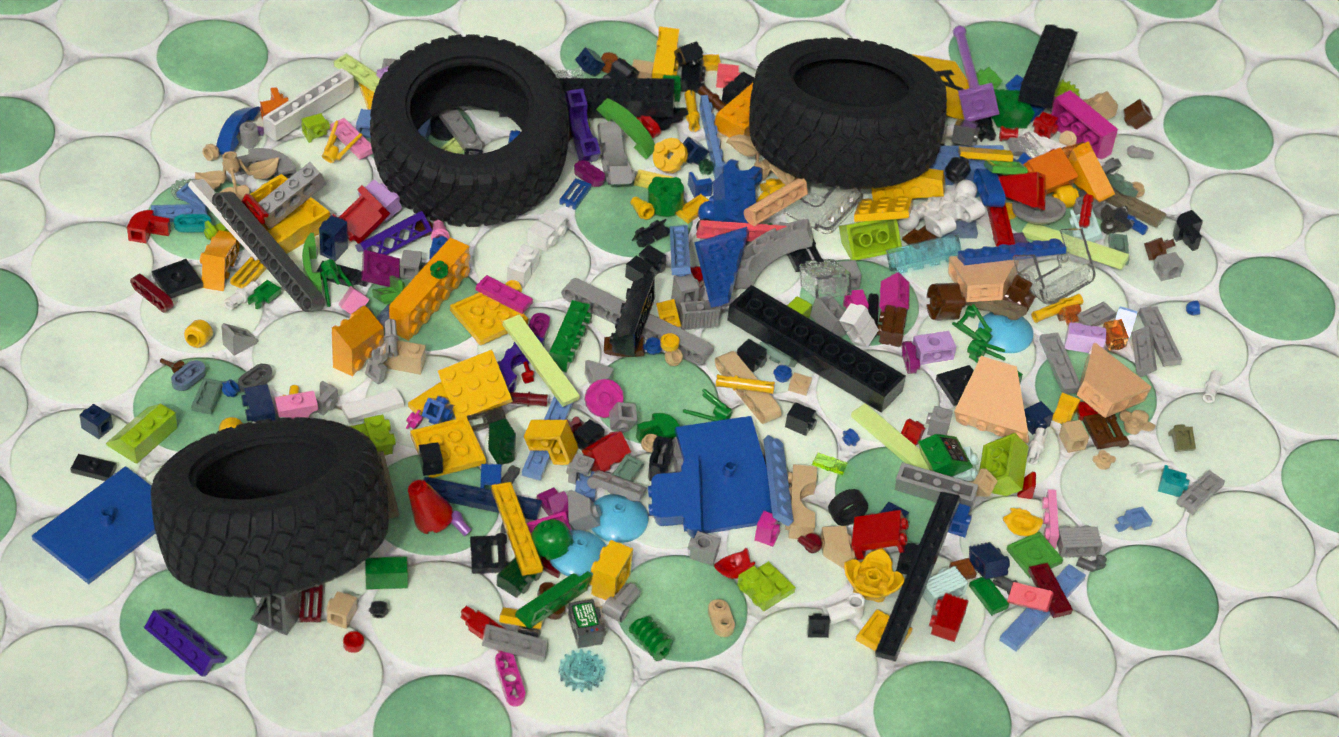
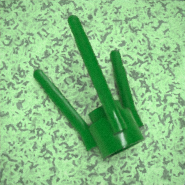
M328 259L321 264L323 271L320 274L323 279L327 307L331 306L327 277L328 279H334L336 284L339 285L340 281L337 277L339 274L349 287H354L333 259Z
M972 304L971 306L984 329L980 327L974 332L960 321L957 323L952 322V325L972 339H978L988 344L993 338L990 334L992 329L987 325L975 304Z
M978 339L972 340L967 348V352L970 354L969 358L976 363L979 361L978 357L984 356L986 353L1003 361L1006 359L987 349L1005 352L1004 348L981 342Z
M706 389L702 390L704 392L702 396L716 406L713 411L715 417L683 409V413L711 421L730 419L733 413L731 408Z

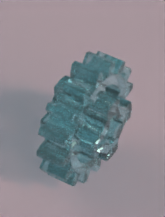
M580 649L579 653L572 650L571 656L565 654L564 660H560L558 674L560 675V681H565V687L572 686V691H575L577 688H580L581 692L584 691V688L592 691L593 685L599 687V681L603 682L605 667L603 666V660H598V654L591 655V650H588L587 653H584L583 649Z

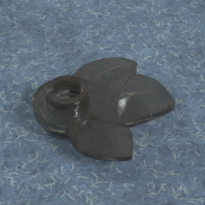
M1105 205L1101 210V230L1105 234H1114L1117 231L1126 232L1135 223L1133 220L1127 219V206L1118 207L1113 210L1109 205Z

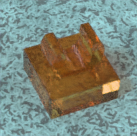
M1080 304L1062 307L1057 314L1058 320H1066L1067 326L1070 322H1078L1077 314L1082 311Z

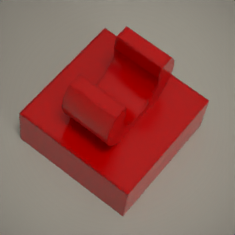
M1086 402L1079 403L1077 410L1078 420L1083 421L1084 416L1098 414Z
M909 418L906 420L901 434L916 446L923 436L925 427L919 421L915 422Z

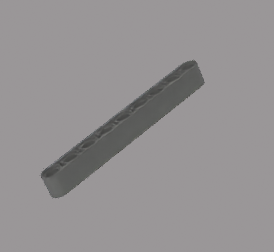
M231 191L215 193L212 197V204L216 206L225 221L304 312L322 310L325 306L323 295L236 194Z

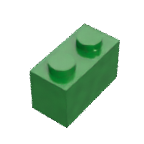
M407 556L367 558L365 560L366 590L408 588Z

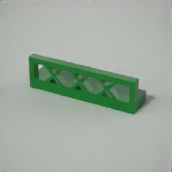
M587 571L578 577L575 573H572L516 610L515 616L529 629L586 592L592 574Z

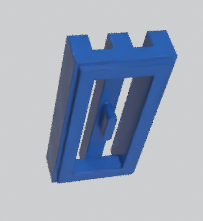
M575 178L560 198L559 204L563 205L565 203L566 207L572 206V209L576 210L591 190L592 184ZM580 184L579 187L574 191V194L571 196V198L568 199V197L576 188V186Z

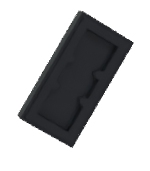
M78 454L70 470L73 474L106 481L113 476L117 463Z

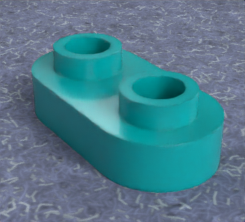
M181 214L174 218V228L178 232H204L205 222L209 221L211 223V218L206 214Z

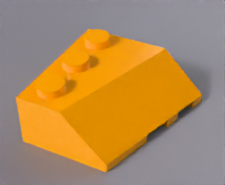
M364 305L353 312L349 320L343 319L339 327L336 325L332 327L333 368L352 377L357 371L362 369L366 360L372 357V351L384 343V327L368 307Z

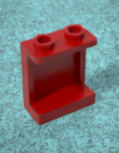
M363 185L357 189L361 196L345 212L337 217L347 222L348 239L351 242L355 240L358 244L364 241L391 214Z
M901 510L854 517L851 547L857 560L865 558L866 550L897 546L899 552L904 553L905 545L908 542L906 530H908L909 524Z

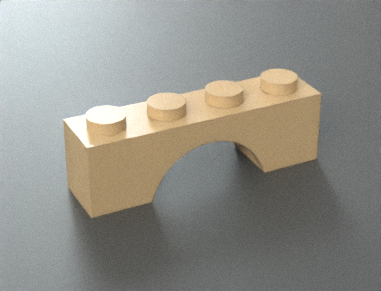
M793 464L792 472H788V483L791 484L789 491L794 521L789 526L785 525V530H789L788 538L798 539L801 535L806 536L809 533H814L815 512L807 509L801 500L809 495H814L817 477L816 466Z

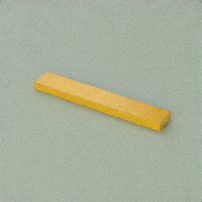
M512 483L491 485V491L522 576L542 573L543 567Z

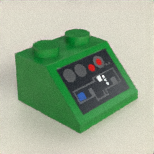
M934 434L918 441L921 455L930 471L953 477L973 468L959 440L955 436Z

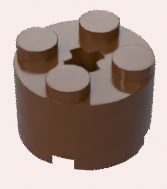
M959 283L931 284L928 288L926 298H930V304H927L930 318L932 320H958L962 307H965L966 304L965 297L961 295Z

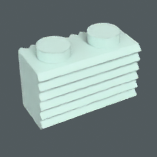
M956 566L949 569L942 568L937 574L930 576L922 596L933 609V605L937 604L938 599L942 600L945 593L952 596L955 595L956 597L964 595L968 581L963 578V575L956 569Z

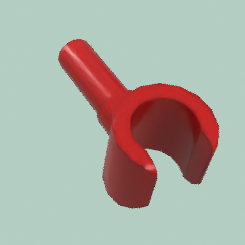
M525 361L523 363L525 372L521 376L523 382L527 384L534 381V371L530 370L528 362Z

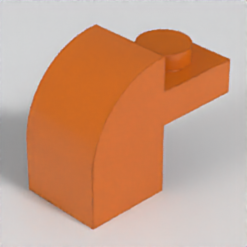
M277 87L270 88L271 100L260 102L262 120L265 115L288 102V97L283 98V94H279Z

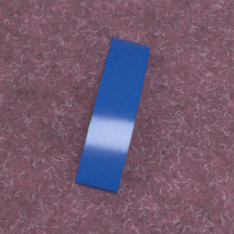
M259 106L238 109L228 117L217 140L216 146L219 149V155L234 151L239 143L236 136L240 131V125L246 121L254 120L260 111Z

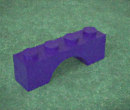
M582 88L566 91L569 127L578 160L588 161L589 163L596 162L601 155L597 137L592 135L589 128L587 101L584 90Z
M536 336L544 347V338ZM515 342L510 349L506 350L504 358L497 362L509 393L514 392L517 385V375L512 370L525 361L531 364Z

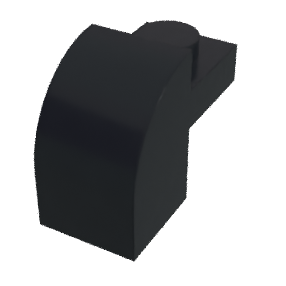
M1193 210L1178 216L1173 237L1176 242L1183 240L1192 251H1195L1199 248L1202 239L1199 232L1203 220Z

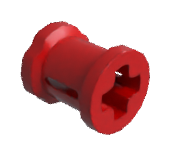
M1001 126L999 141H1007L1010 137L1018 138V128L1008 129Z

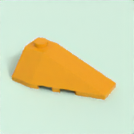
M1089 141L1072 149L1068 160L1079 176L1073 183L1079 189L1086 191L1087 194L1093 195L1094 199L1098 202L1115 195Z

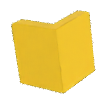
M1062 392L1052 421L1060 424L1072 421L1077 413L1080 399Z

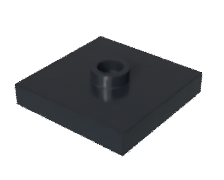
M187 259L152 271L153 278L161 290L170 298L203 287L202 280Z

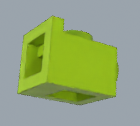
M321 113L301 119L302 133L308 143L312 142V139L327 135V130L330 129L328 119H325Z

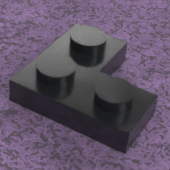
M970 365L936 375L937 383L953 406L958 404L974 370Z

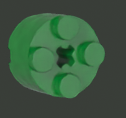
M657 176L652 179L648 186V203L653 205L656 215L669 217L676 215L677 211L683 210L684 186L680 178H662Z

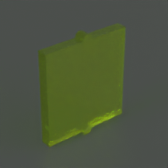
M817 453L812 465L843 475L848 462Z

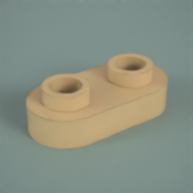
M721 599L711 601L708 606V615L715 634L720 637L731 636L734 632L735 622L729 605Z

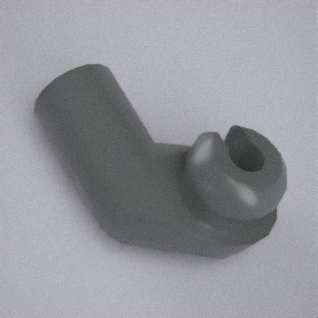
M1098 555L1096 560L1090 561L1079 557L1076 566L1090 572L1098 571L1105 568L1107 558L1103 555Z

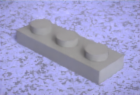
M1147 325L1132 332L1136 372L1140 377L1157 371L1152 329Z
M486 624L482 646L543 662L546 654L547 640Z

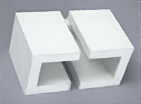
M548 209L539 218V221H536L528 229L527 243L546 252L555 245L560 236L566 233V218Z
M522 244L516 253V257L514 256L507 267V282L510 280L518 281L524 289L539 265L540 249Z
M850 303L839 320L844 330L848 331L847 335L852 343L864 347L869 346L879 330L868 309L861 304L855 305Z

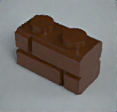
M886 305L884 312H880L879 322L882 325L878 324L879 330L876 334L880 336V344H891V346L895 347L901 346L907 308H896L893 305Z

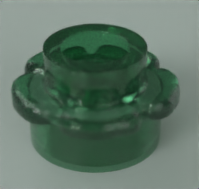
M707 158L699 162L700 173L702 175L711 174L714 170L713 162Z

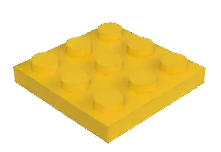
M899 196L897 199L883 197L876 201H872L870 198L862 199L854 213V221L909 218L913 200L908 198V196Z
M480 292L450 305L452 314L480 346L507 334L508 332L503 327V321L520 314L526 324H528V318L524 313L521 314Z
M492 349L438 370L449 402L454 405L453 412L456 419L462 417L470 419L513 402Z
M467 417L410 430V437L418 455L419 445L439 442L443 458V473L428 475L430 478L486 464V458Z

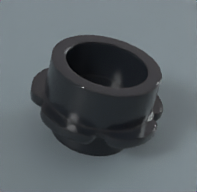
M374 601L371 603L368 611L374 618H384L389 613L388 604L383 601Z

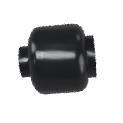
M963 156L960 158L953 157L944 169L945 176L953 183L965 180L971 172L969 161Z

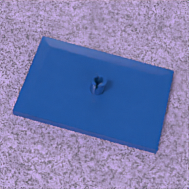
M752 416L675 427L683 462L688 457L699 456L701 463L703 533L708 534L757 526L763 511L772 513L767 468Z
M125 466L31 535L32 540L89 585L156 534L151 506V485Z

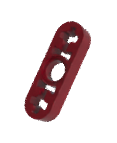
M139 273L130 279L134 290L161 312L166 313L174 307L172 299L142 274Z

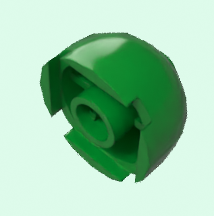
M557 519L542 521L533 529L531 535L539 558L542 556L546 557L547 560L563 556L568 552L567 548L570 546V543L571 545L573 544L571 531L565 523Z

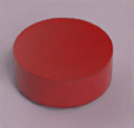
M356 631L345 634L343 637L344 649L350 653L361 651L364 647L363 635Z

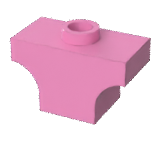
M314 391L275 397V405L279 417H291L292 419L295 417L309 418L312 412L318 410Z

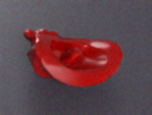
M745 548L741 552L722 558L714 564V568L727 578L737 579L741 573L753 567L755 562L751 563L749 551Z

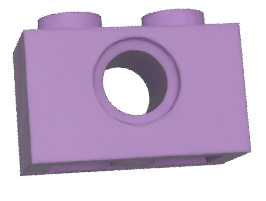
M949 331L914 336L912 342L916 346V358H919L920 365L954 360L957 346Z

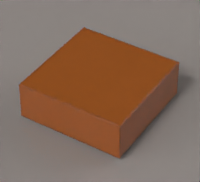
M969 558L950 562L949 568L956 566V569L963 575L965 580L976 578L977 573Z

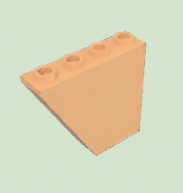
M949 256L948 274L954 283H959L961 295L965 297L966 302L1002 300L1019 270L1020 259L964 266L957 258L958 256Z
M1093 343L1085 361L1077 396L1106 418L1144 402L1152 386L1097 343Z
M981 356L954 411L956 421L961 425H970L980 431H989L1000 437L1016 433L1025 443H1028L1029 435L1017 366Z

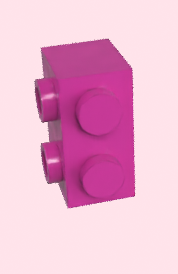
M899 272L881 281L879 306L883 312L886 305L909 309L910 282Z

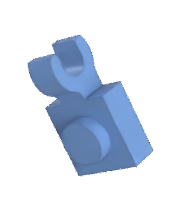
M1142 506L1127 510L1124 516L1117 518L1119 524L1114 526L1118 532H1122L1130 526L1137 530L1151 526L1153 520Z

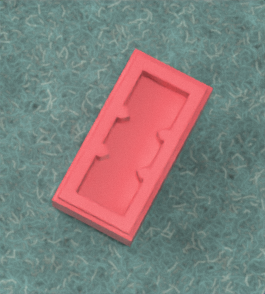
M1013 582L1007 601L1010 604L1048 613L1054 593L1049 590Z

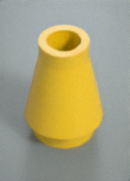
M637 196L631 199L630 204L641 219L648 220L654 215L655 211L651 203Z

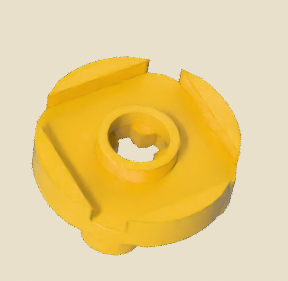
M677 138L664 139L654 146L653 162L664 173L671 174L679 171L683 162L687 161V148ZM670 152H671V153H674V154L671 156V159H669V158L667 157V155H668Z

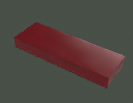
M1048 563L1030 566L1028 573L1035 586L1054 593L1049 607L1051 616L1057 618L1072 614L1073 609Z

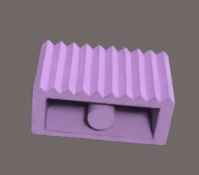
M1070 322L1065 336L1064 347L1068 350L1086 353L1090 352L1093 343H1097L1103 348L1106 341V328Z

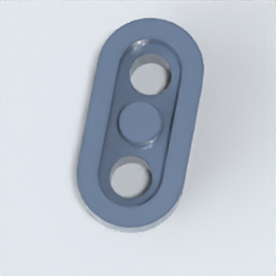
M198 360L187 363L172 375V387L178 391L189 389L205 376L204 363Z

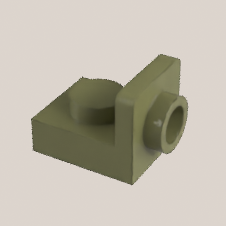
M1184 424L1175 425L1168 432L1169 436H1173L1175 452L1194 451L1196 449L1193 427H1185Z

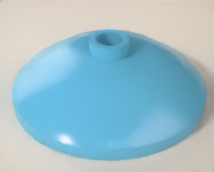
M993 312L983 316L987 325L992 329L990 334L993 338L988 344L1004 348L1005 352L1001 353H1018L1028 348L1032 343L1033 328L1024 317H1020L1018 320H1010L1003 315H994ZM980 321L978 324V328L981 327L982 329H984V326Z
M608 494L594 502L601 510L600 526L591 530L601 539L608 542L613 540L618 543H626L637 539L645 532L648 525V513L640 501H630L619 494Z
M570 530L573 536V544L571 545L570 543L566 554L552 559L550 562L554 568L566 576L575 573L579 577L587 571L593 576L591 567L594 561L599 560L602 548L607 546L598 536L590 532Z

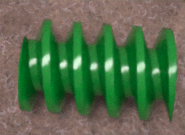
M651 616L635 620L630 625L629 632L633 634L635 639H638L640 645H643V648L648 651L650 656H653L655 661L663 660L670 652V647L673 643L672 639L667 638L668 635L666 633H662V628L657 627V622L652 621L653 618Z

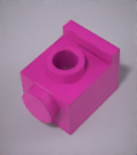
M863 289L845 291L843 307L847 309L850 303L855 305L861 304L868 309L869 304Z
M763 511L756 527L755 541L774 547L780 534V525H778V520L773 518L772 513Z

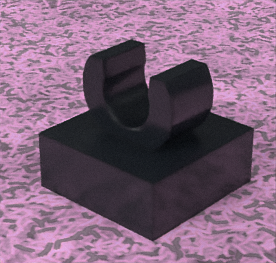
M822 613L808 615L807 637L828 638L829 616H822Z

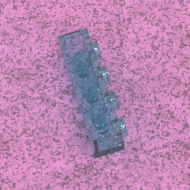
M959 234L888 249L886 254L890 271H897L901 274L908 272V268L913 267V270L923 269L925 264L935 266L940 265L942 260L949 262V256H958V251H962Z

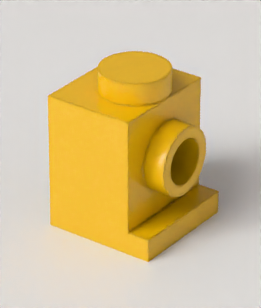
M674 299L656 303L660 319L676 327H681Z

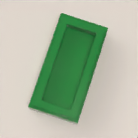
M980 577L969 583L970 589L991 616L1009 608V603L990 579L985 580L983 577Z

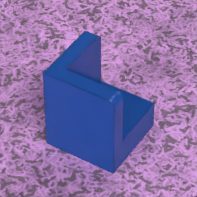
M689 172L687 185L693 197L695 198L700 194L704 197L711 196L713 186L711 178L696 180L693 172Z
M481 464L480 488L485 489V485L501 484V464Z

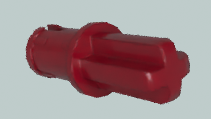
M530 391L528 393L510 392L512 404H525L527 407L529 405L547 407L548 394H533Z

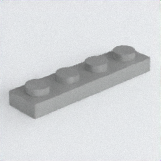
M456 107L437 114L464 151L465 148L482 149V142Z
M1158 307L1140 308L1139 316L1144 326L1149 325L1152 329L1154 348L1163 367L1181 365L1183 359Z
M1059 333L1041 334L1040 343L1061 392L1065 394L1077 393L1080 382Z

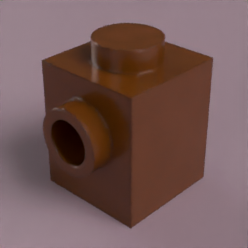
M1141 99L1123 109L1125 122L1136 130L1153 119L1150 108Z

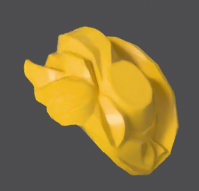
M1010 508L1012 512L1003 517V521L1008 529L1019 536L1033 535L1041 529L1043 524L1042 518L1033 516L1029 511L1021 508Z

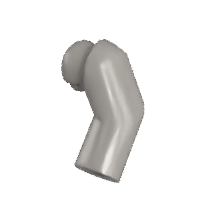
M1133 145L1127 148V154L1131 158L1143 157L1152 159L1154 156V152Z

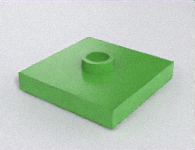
M985 160L984 167L992 173L1010 175L1028 172V169L1017 161Z
M1040 531L1009 544L1006 548L1029 578H1031L1028 573L1030 566L1048 563L1050 568H1054L1063 562V558Z

